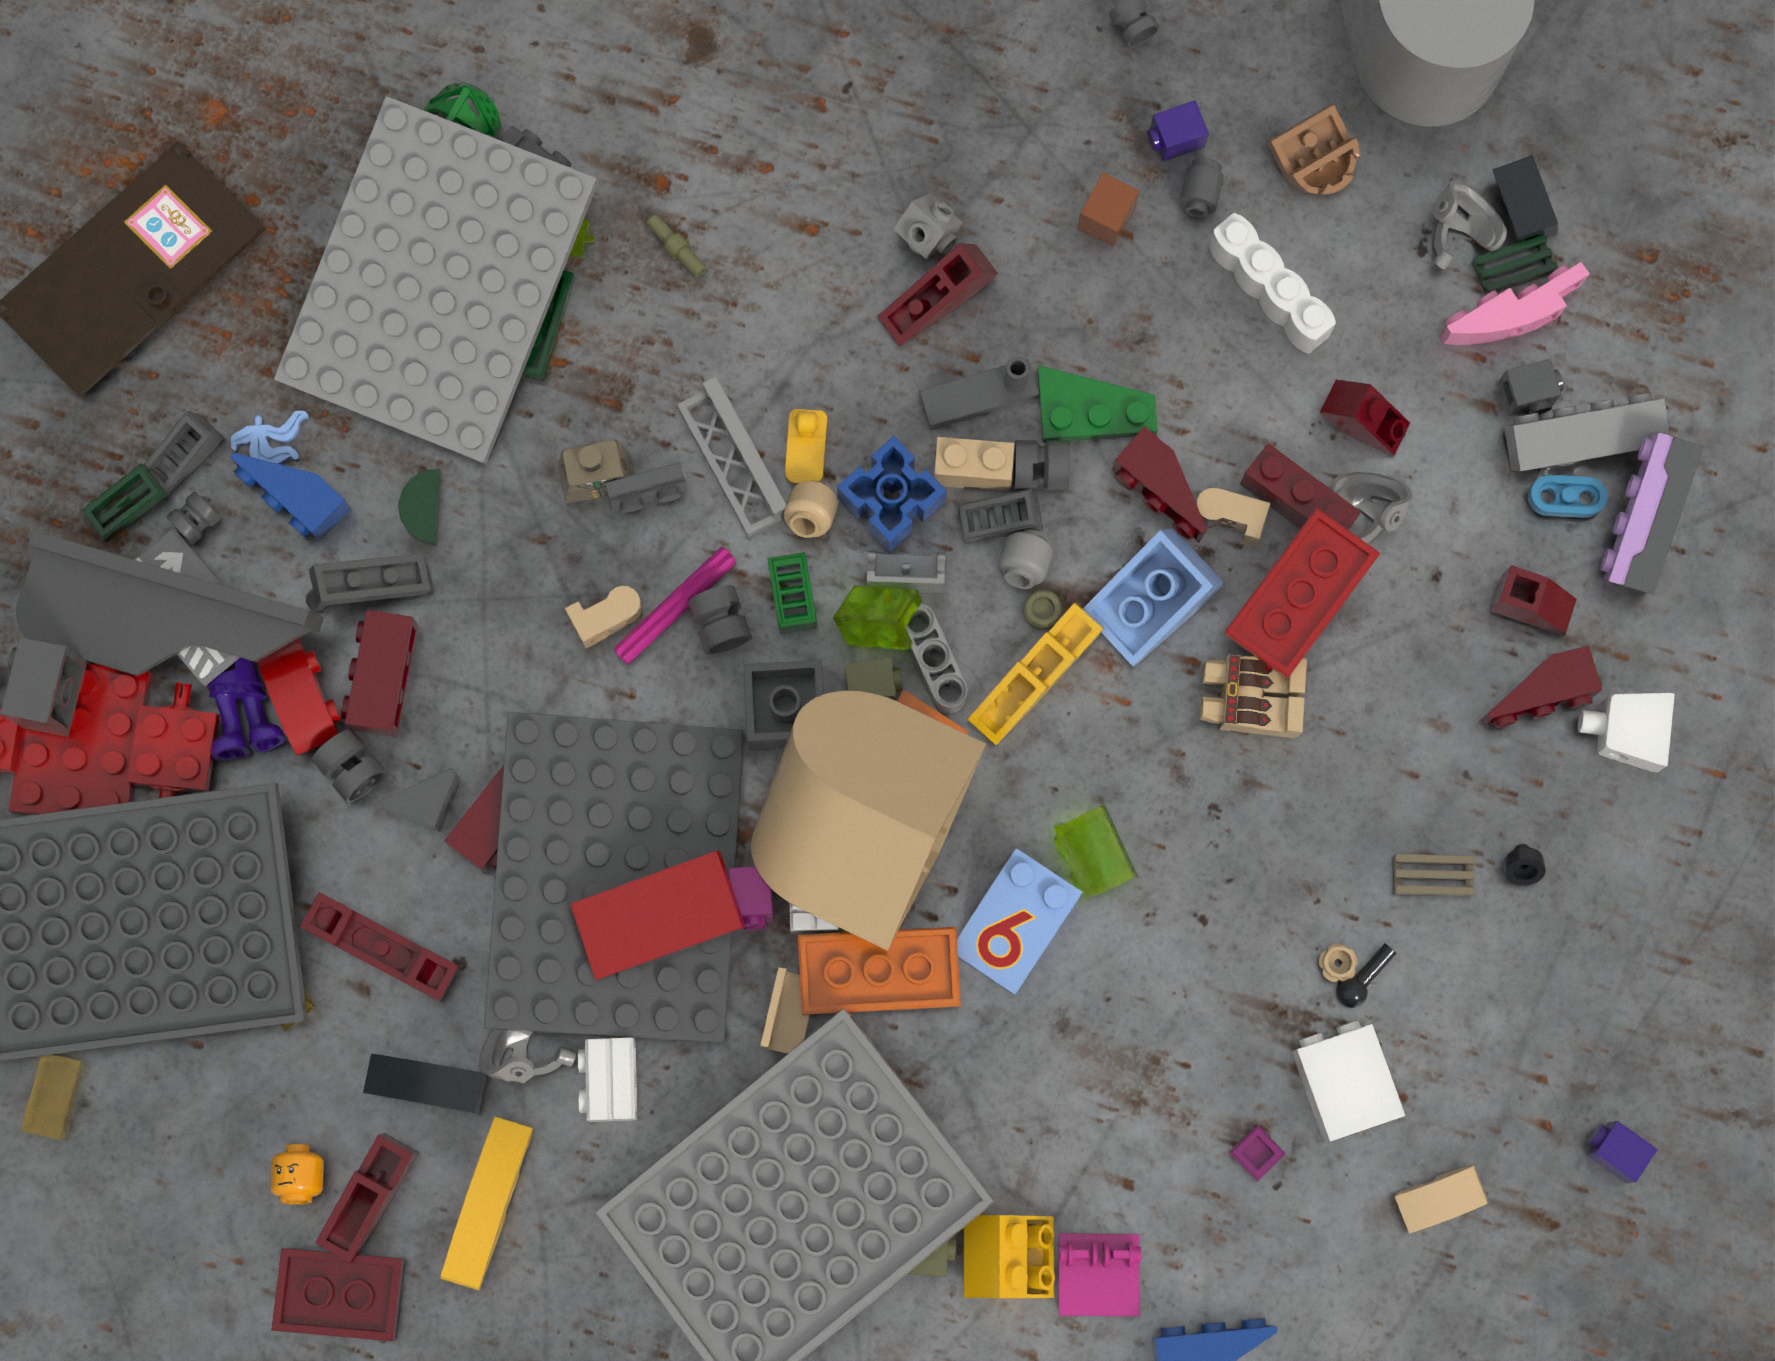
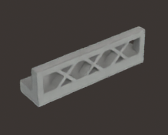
M715 376L702 383L704 391L677 404V407L749 538L783 520L787 504L719 380ZM708 400L714 410L711 424L706 425L694 421L689 410ZM718 419L724 430L716 427ZM700 430L708 432L706 440L702 436ZM713 434L730 439L732 447L728 458L712 454L709 446ZM735 452H737L742 462L733 460ZM717 462L726 464L724 472H722ZM731 466L748 472L750 479L746 491L729 485L727 477ZM753 484L755 485L759 494L751 492ZM735 495L744 497L741 505ZM752 499L765 503L771 515L751 525L745 514L748 500Z

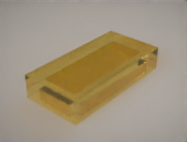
M56 1055L41 1056L23 1120L22 1132L64 1140L85 1062Z

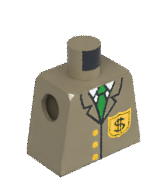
M607 440L567 448L561 451L558 468L566 504L608 496L606 482L634 475L630 452L617 440Z

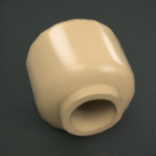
M803 481L797 484L789 495L786 503L787 506L784 510V520L787 526L800 537H820L827 533L838 509L836 494L821 482Z

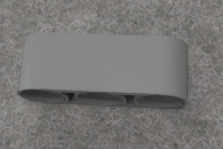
M911 604L904 609L901 615L900 630L933 705L944 714L957 713L966 703L968 689L965 679L934 612L925 604ZM920 616L926 619L929 626L922 632H914L907 626V622L912 617ZM929 651H938L943 655L944 662L938 667H930L923 661V656ZM951 685L959 690L961 696L954 702H946L939 696V691L942 687Z

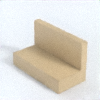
M778 967L760 1046L765 1050L788 1055L805 1041L810 1015H802L800 975L787 972L785 968Z

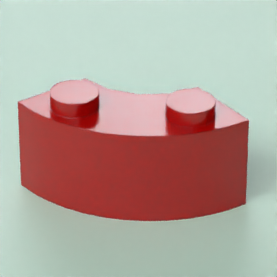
M298 638L258 661L270 699L296 756L325 744L339 733L336 722L341 721L342 717L334 699L327 701L317 676V672L322 671V668L313 649L306 651L301 639Z

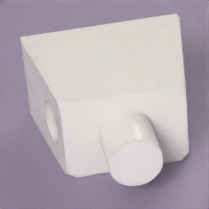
M1612 694L1603 700L1601 712L1581 710L1578 719V732L1598 735L1597 753L1601 756L1651 772H1659L1668 766L1675 694Z

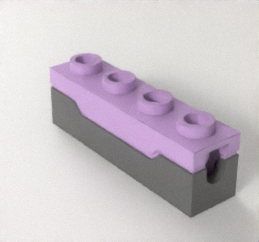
M1652 432L1650 438H1644L1638 453V460H1642L1638 476L1634 474L1631 476L1625 492V496L1630 498L1625 512H1619L1613 527V534H1617L1613 550L1608 548L1602 559L1600 570L1605 571L1603 579L1654 595L1704 446L1660 432Z

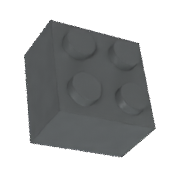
M19 637L18 645L11 650L8 659V668L11 670L7 686L4 685L0 691V715L24 729L69 737L87 661L67 646Z
M822 660L743 664L749 750L785 748L798 712L809 701L824 694Z

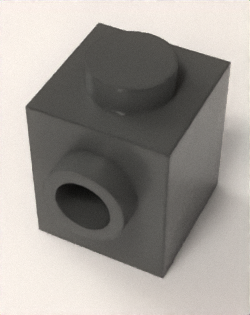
M1551 359L1508 369L1499 380L1509 416L1528 411L1530 414L1538 413V415L1546 413L1553 409L1552 405L1555 404L1563 391L1561 374L1558 369L1554 370Z

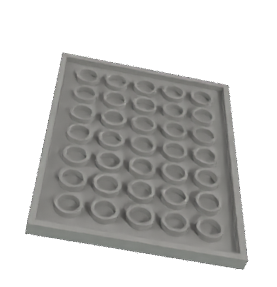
M386 96L274 380L487 464L599 180L591 175Z
M842 1009L595 1213L704 1361H801L989 1208L996 1200L846 1009Z

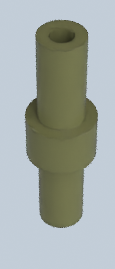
M657 214L648 219L646 225L664 243L663 249L673 259L678 258L696 278H699L706 272L707 267L689 249L690 243L680 233L675 234Z

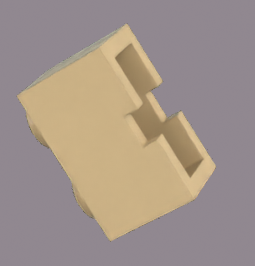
M937 437L934 478L943 487L964 488L965 486L978 487L979 490L1010 492L1014 443Z

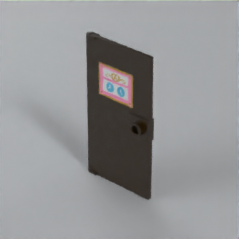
M177 141L0 300V317L79 397H82L154 330L165 324L186 305L196 292L266 229L190 154L184 145Z

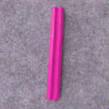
M724 547L719 548L614 647L615 654L626 664L633 661L689 608L688 601L690 598L708 590L735 565L736 561L733 555Z

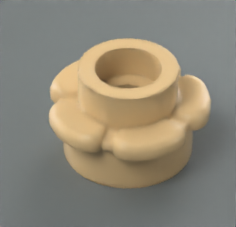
M1336 943L1330 945L1327 951H1323L1320 954L1318 964L1323 969L1322 974L1327 980L1331 982L1341 980L1344 982L1355 975V966L1358 964V960L1353 950L1346 948L1343 944ZM1335 960H1340L1342 965L1336 967L1334 964Z

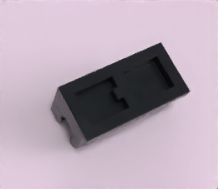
M1533 155L1493 169L1494 178L1498 184L1518 241L1523 242L1544 234L1546 237L1557 234L1558 221Z

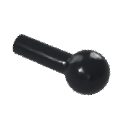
M1384 943L1355 977L1338 983L1336 987L1338 1001L1348 1008L1361 1006L1367 998L1368 985L1397 953Z

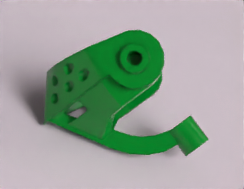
M466 82L447 85L431 98L423 109L434 115L440 113L447 116L446 119L449 121L458 122L467 128L499 140L501 130L499 112L487 93L477 86ZM459 95V97L448 99L452 96ZM468 98H470L473 104L475 105L479 113L478 116L474 114L471 107L467 103Z

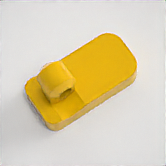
M794 409L789 414L785 477L791 486L795 487L803 481H817L821 483L823 481L827 434V415L824 411Z

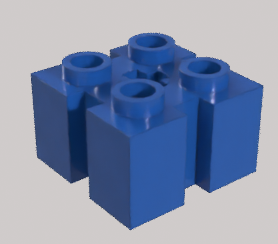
M895 436L890 438L871 456V469L867 473L859 466L837 486V498L858 520L864 514L870 518L869 532L889 553L912 533V519L918 516L922 522L927 520L946 502L947 490L927 469H924L919 475L914 471L915 457ZM889 490L893 493L897 490L899 492L898 498L895 500L886 499L885 491Z

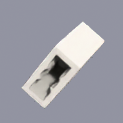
M1358 1020L1337 1027L1338 1036L1324 1040L1322 1033L1304 1038L1299 1040L1301 1048L1292 1052L1324 1143L1405 1116L1372 1024L1361 1027Z

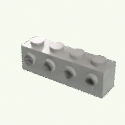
M1651 392L1627 396L1628 403L1614 406L1613 399L1590 403L1591 410L1578 413L1576 412V406L1552 410L1553 417L1539 419L1538 413L1515 416L1516 424L1504 426L1511 471H1526L1639 450L1644 438H1650L1652 432L1670 435L1665 398L1652 399Z

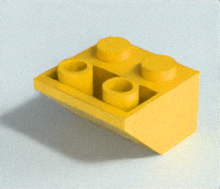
M979 1215L965 1226L964 1298H1054V1216Z

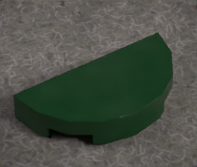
M440 469L426 470L411 478L403 488L398 503L400 519L408 533L417 538L421 543L436 546Z

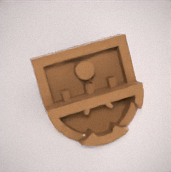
M1328 105L1266 141L1285 180L1294 188L1310 194H1332L1343 189L1353 179L1354 175L1352 174L1356 166V160L1360 157L1358 141L1356 138H1350L1335 105Z

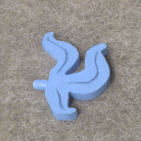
M295 411L284 425L275 428L271 425H262V417L256 415L254 418L255 425L246 426L231 436V448L238 452L240 445L250 444V457L280 465L291 458L297 462L300 460V456L295 449L290 446L271 448L267 438L269 437L281 443H289L299 433L300 423L304 419H308L309 416L305 411Z

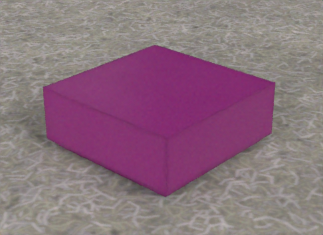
M1258 1124L1228 1152L1256 1182L1286 1154Z

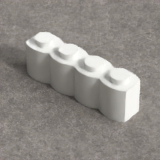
M1233 213L1213 229L1209 249L1214 259L1225 269L1234 272L1235 279L1243 291L1259 299L1263 312L1273 322L1284 327L1288 339L1295 347L1310 354L1330 337L1336 321L1329 307L1318 298L1310 296L1309 289L1303 279L1295 272L1284 268L1280 255L1269 244L1259 240L1255 228L1248 220Z

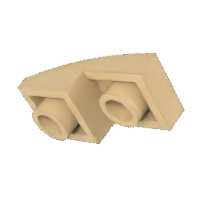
M1474 1164L1438 1175L1433 1181L1398 1191L1395 1194V1199L1409 1234L1453 1219L1488 1204L1487 1196Z

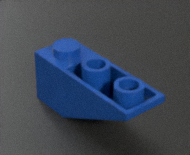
M233 453L230 456L237 465L233 472L250 488L256 483L265 492L261 498L274 511L278 513L283 508L293 518L288 523L304 538L311 534L320 542L351 510L346 500L318 474Z
M1265 1318L1241 1320L1242 1328L1226 1330L1225 1322L1201 1324L1202 1332L1187 1334L1185 1326L1161 1328V1336L1152 1337L1154 1361H1236L1278 1332L1277 1326H1266Z

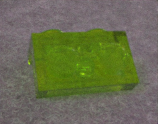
M854 585L833 616V619L848 645L909 650L913 642L905 628L923 600L918 590Z
M1105 805L1099 806L1069 822L1059 823L1054 826L1057 834L1054 837L1056 847L1064 858L1067 857L1073 869L1071 872L1072 882L1077 889L1083 892L1086 898L1099 896L1138 877Z

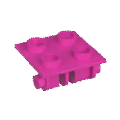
M1059 1233L1060 1316H1140L1139 1263H1141V1246H1139V1234Z

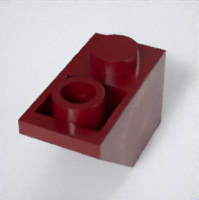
M1336 379L1320 411L1340 432L1395 456L1410 425V422L1371 384Z
M1511 565L1501 576L1490 611L1565 636L1577 599L1550 578Z

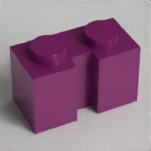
M756 867L729 868L730 882L746 926L743 928V931L767 929L766 923H775L773 890L763 880Z

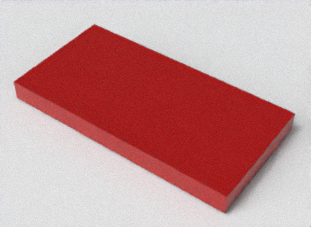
M1316 508L1223 634L1287 680L1381 553L1323 511Z
M720 851L711 852L570 904L595 980L611 976L746 927Z

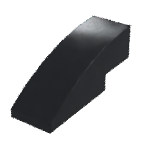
M371 1054L363 1093L479 1114L487 1075L460 1068Z

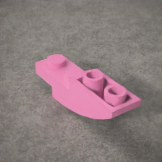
M1582 262L1570 269L1566 264L1552 272L1547 277L1549 282L1539 288L1536 284H1532L1517 296H1515L1510 288L1499 295L1494 290L1481 298L1476 303L1478 307L1467 314L1465 310H1461L1451 316L1445 322L1447 327L1440 336L1443 344H1485L1520 336L1540 328L1561 315L1567 307L1562 298L1581 287L1590 273Z

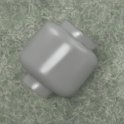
M1026 529L1023 532L1013 533L1009 535L1004 543L998 562L999 571L1004 576L1005 581L1011 586L1020 589L1032 588V586L1038 585L1045 580L1053 558V548L1044 539V536L1036 530Z

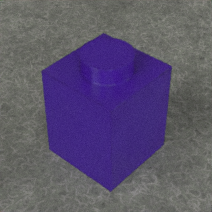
M1194 100L1153 114L1147 135L1153 151L1159 150L1164 162L1204 148L1209 132L1197 102Z
M1619 1121L1608 1122L1606 1126L1601 1123L1594 1130L1588 1140L1592 1147L1586 1155L1623 1182L1635 1183L1658 1149Z

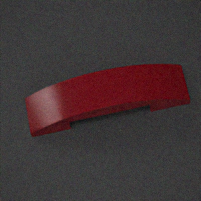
M320 892L317 894L300 925V928L438 1001H441L459 968L458 965L421 947Z

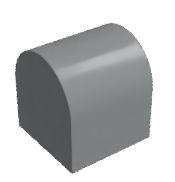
M1340 0L1356 71L1364 90L1372 101L1389 115L1403 122L1419 126H1444L1456 123L1474 114L1488 101L1530 24L1535 0Z

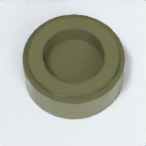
M1035 591L1025 601L1023 608L1024 618L1034 629H1051L1061 618L1062 603L1059 597L1051 591Z

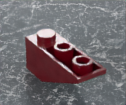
M1144 426L1114 460L1112 471L1115 472L1114 478L1127 490L1131 491L1134 488L1145 497L1143 499L1144 503L1154 513L1158 515L1164 513L1174 522L1173 527L1180 535L1189 540L1193 537L1200 543L1207 528L1175 452Z
M1589 645L1548 657L1481 719L1482 725L1494 723L1495 728H1501L1517 723V716L1531 713L1532 718L1536 719L1555 713L1554 707L1569 704L1570 709H1576L1592 704V697L1601 692L1602 687Z

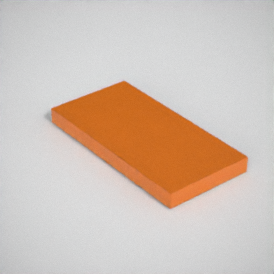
M956 927L899 929L888 951L850 932L798 935L802 1015L839 1013L842 1009L853 1013L961 1006Z

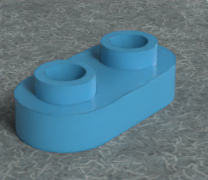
M1544 475L1538 478L1528 491V502L1531 508L1544 516L1590 518L1597 515L1605 507L1608 500L1606 487L1601 481L1593 477ZM1541 493H1550L1553 501L1551 503L1543 501ZM1579 495H1588L1591 499V504H1583L1579 499Z

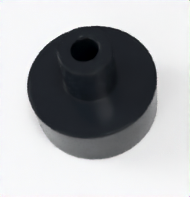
M1526 844L1517 845L1504 859L1506 877L1515 885H1532L1539 882L1545 876L1546 869L1542 853L1534 848H1530Z

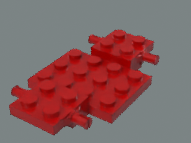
M87 664L69 737L24 729L0 715V773L14 774L8 811L15 814L38 815L133 802L135 787L156 789L160 791L159 798L173 797L176 793L186 791L209 792L213 766L210 747L213 741L217 739L220 715L196 711L189 707L191 684L175 683L173 705L164 707L147 706L152 678L151 671L148 670L136 676L103 665Z

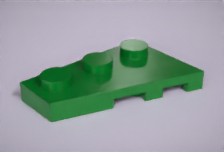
M1038 365L1037 376L1043 442L1135 437L1144 426L1154 435H1157L1158 428L1154 394Z

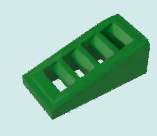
M802 552L767 558L779 633L818 628L806 553ZM800 565V571L785 574L777 573V567ZM802 579L803 585L780 588L779 582ZM804 593L805 599L782 602L781 596ZM807 608V613L791 616L784 615V610Z

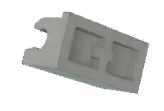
M868 550L867 591L944 593L945 553H889Z

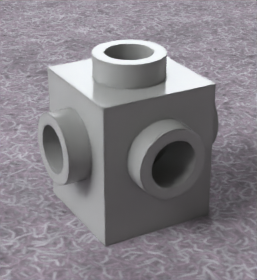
M928 193L911 202L893 229L908 242V246L912 251L927 259L939 252L943 255L953 247L958 239L955 233L963 222L954 215L949 205Z

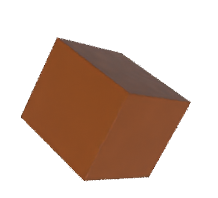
M1103 172L1080 213L1077 229L1114 247L1136 208L1140 190Z

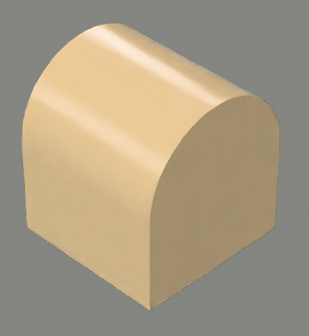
M837 691L812 699L802 707L795 718L752 835L751 854L757 871L767 885L789 903L888 951L942 849L986 743L881 695L862 691Z

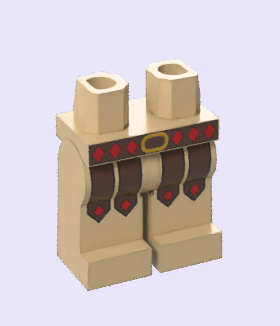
M1229 654L1225 660L1205 661L1202 667V684L1221 686V698L1202 697L1199 720L1219 724V730L1224 731L1233 730L1296 739L1303 733L1305 698L1301 697L1305 694L1307 659L1303 658L1287 680L1253 656Z

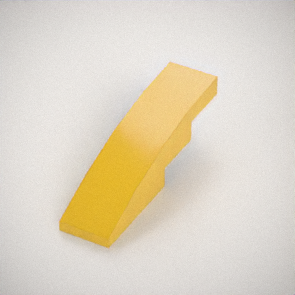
M1074 603L1051 630L1041 637L1026 656L1016 663L967 720L990 741L998 745L1105 628L1081 606Z
M494 1117L452 1237L440 1276L442 1280L480 1290L506 1219V1211L519 1178V1170L531 1140L533 1128Z

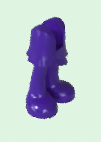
M239 658L234 662L236 669L227 672L224 670L207 685V689L210 691L209 697L216 700L223 729V736L214 740L210 747L212 757L215 760H236L250 755L240 723L236 699L242 700L249 726V742L253 751L257 753L266 752L285 741L283 730L278 725L269 724L261 704V701L265 700L267 695L262 690L264 684L258 677L253 661Z

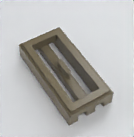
M1395 854L1394 894L1474 896V856ZM1402 864L1464 865V871L1403 870ZM1403 878L1464 880V887L1403 885Z

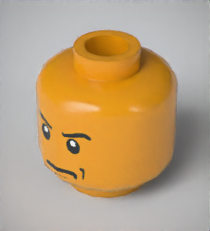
M286 1145V1152L276 1154L271 1160V1193L280 1197V1203L301 1205L312 1203V1197L318 1196L323 1190L324 1159L322 1156L310 1152V1145Z

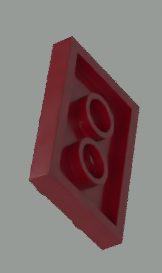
M281 1248L271 1331L395 1341L404 1259L356 1255L353 1261L349 1263L331 1252Z

